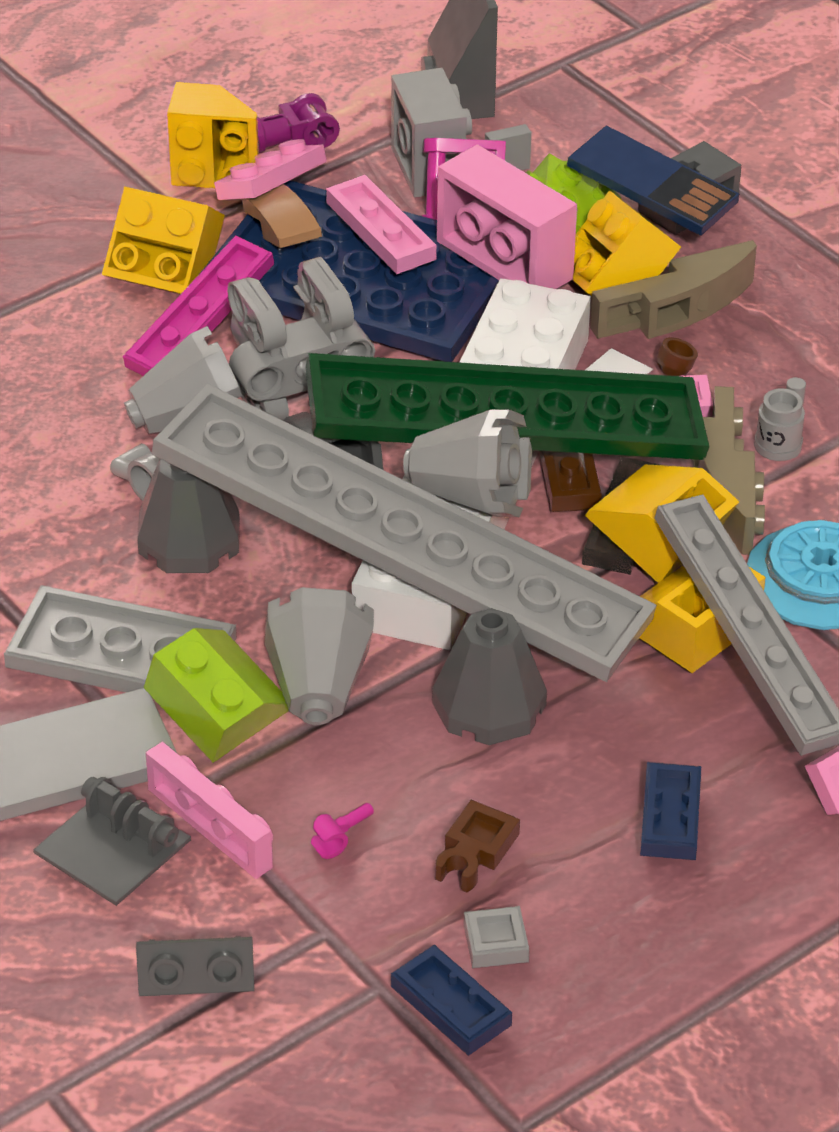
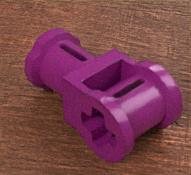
M306 93L297 97L292 102L279 104V114L261 118L257 116L259 153H263L267 147L297 139H304L306 145L323 144L324 148L335 142L339 136L340 127L338 121L333 115L326 113L327 108L324 100L314 93ZM309 105H312L316 111L313 112ZM312 131H315L319 137H315Z

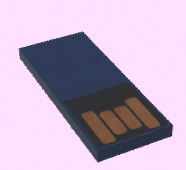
M607 125L568 157V167L700 236L739 201L740 194Z

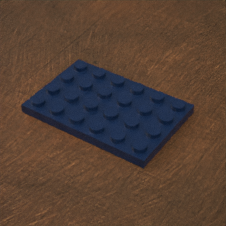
M291 180L285 182L284 185L295 192L308 207L321 228L322 237L279 248L263 239L261 222L247 214L208 262L209 264L235 235L273 253L274 265L259 282L283 316L301 320L305 304L293 288V286L298 285L297 269H299L300 262L321 257L347 290L354 310V319L371 341L445 362H453L475 330L499 282L495 277L437 242V220L405 211L402 212L436 244V260L415 267L412 270L396 274L326 203V190Z

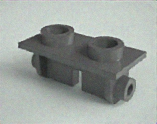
M235 936L231 938L162 941L149 939V941L136 942L139 996L255 991L252 937Z

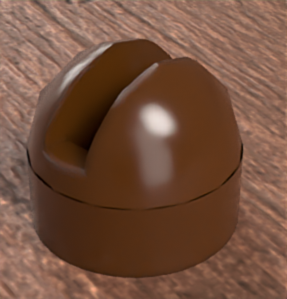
M668 337L661 344L656 362L664 375L686 376L693 368L698 352L690 343L679 338Z

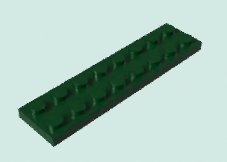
M308 353L305 369L313 436L317 438L413 443L417 436L485 411L512 410L524 415L526 427H517L519 437L530 438L532 450L703 460V458H706L709 449V441L694 377Z

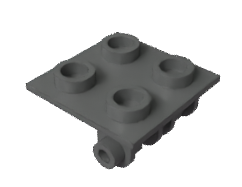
M90 777L85 781L81 789L82 796L86 797V805L34 848L33 851L40 858L117 906L189 843L191 836L176 828L171 817L157 814L149 809L147 802L137 800L134 794L130 792L121 794L119 789L112 786V782L108 778L100 777L97 779Z

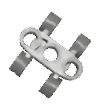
M321 257L306 260L299 264V269H297L298 285L293 286V288L303 300L305 307L302 319L294 323L285 325L281 312L258 279L247 277L229 282L228 299L233 312L230 328L233 338L238 345L230 356L229 366L240 387L241 398L244 402L283 421L286 417H289L286 397L308 390L305 369L308 353L374 357L375 355L373 343L354 319V310L347 290Z

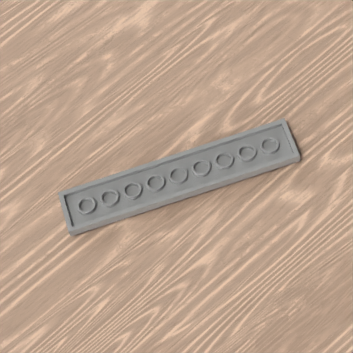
M208 383L153 439L152 455L469 614L491 608L512 614L521 628L527 643L605 682L610 679L653 620L656 604Z

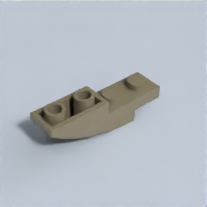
M751 240L672 259L669 263V272L666 274L592 291L591 330L599 339L641 329L646 338L651 339L690 326L711 316L730 304L753 283L757 245Z
M715 386L712 417H703L709 449L706 458H703V460L692 459L693 467L706 470L740 501L723 524V527L739 552L743 555H750L753 549L754 535H763L765 505H756V501H763L764 472H755V451H744V439L735 438V436H742L743 407H734V387Z

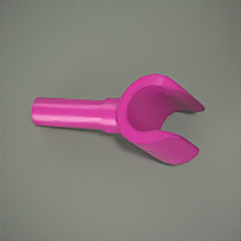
M365 803L335 820L328 814L318 816L313 825L317 835L312 837L311 844L324 859L338 856L348 844V837L345 832L373 815V807L369 803Z

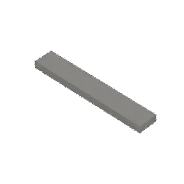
M702 494L658 506L655 520L800 756L838 745V707L705 496Z

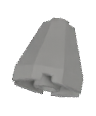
M208 326L189 334L128 390L131 399L124 402V406L135 429L144 426L148 434L160 433L207 383L236 398L242 396L240 387L218 342L208 345L205 341L212 335Z
M488 410L415 437L411 448L407 449L404 454L403 468L406 478L411 479L413 485L444 499L498 517H520L523 508L515 506L517 500H527L529 496L532 467L530 438H520L517 427H526L524 415L512 410Z
M302 587L291 592L290 602L280 606V597L268 602L264 644L289 712L308 724L323 725L343 715L369 652L374 627V609L365 603L363 611L356 607V597L346 590Z

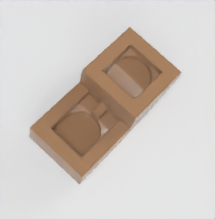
M284 184L256 198L242 199L244 212L261 222L263 239L279 248L322 237L321 228L308 207L295 192Z

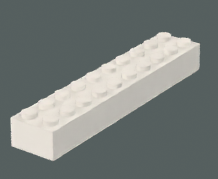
M500 278L460 363L575 370L588 342L591 296L573 293L566 289H553L528 284L521 280ZM532 450V466L539 452L537 450ZM404 475L402 480L412 484L411 479H407ZM439 497L502 529H505L510 518L498 517ZM364 560L352 581V595L356 597L355 606L363 611L365 603L374 609L373 633L451 650L467 612Z

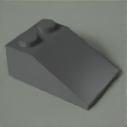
M449 0L428 37L427 56L421 57V71L443 68L450 84L457 85L460 104L463 109L468 108L471 119L495 117L498 6L495 0Z

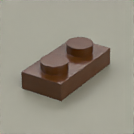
M539 451L552 512L589 510L602 499L593 454Z

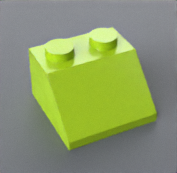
M193 628L153 654L144 684V689L212 763L289 711L282 691L225 630Z

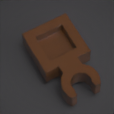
M471 799L445 835V850L436 859L435 880L442 882L447 873L459 870L463 872L461 875V890L466 893L471 891L478 882V866L482 865L495 870L519 836L520 819Z

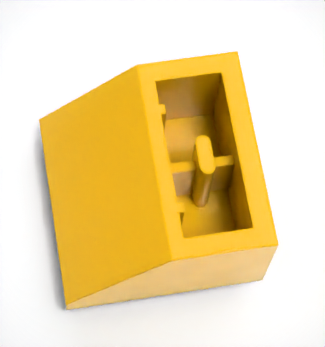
M176 82L167 111L171 185L215 188L214 182L230 175V168L240 164L255 163V156L259 154L257 113L221 85Z
M124 186L102 275L181 294L215 255L225 215L208 205Z
M609 190L603 199L598 200L591 207L587 220L576 233L572 280L592 296V291L658 276L677 254L681 246Z
M645 464L589 509L585 516L659 583L679 568L682 562L655 520L657 507L703 494L723 525L740 501L703 468Z
M684 565L640 596L657 606L653 620L639 638L689 672L694 673L732 644ZM749 567L764 590L766 577Z

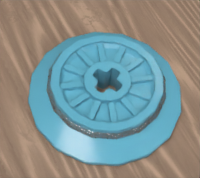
M825 520L804 521L767 535L751 550L747 565L766 577L764 592L781 619L793 625L819 630L839 629V523Z

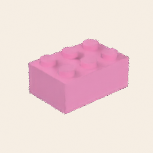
M478 144L438 166L437 242L498 280L500 278L521 280L528 284L558 289L573 279L577 203Z

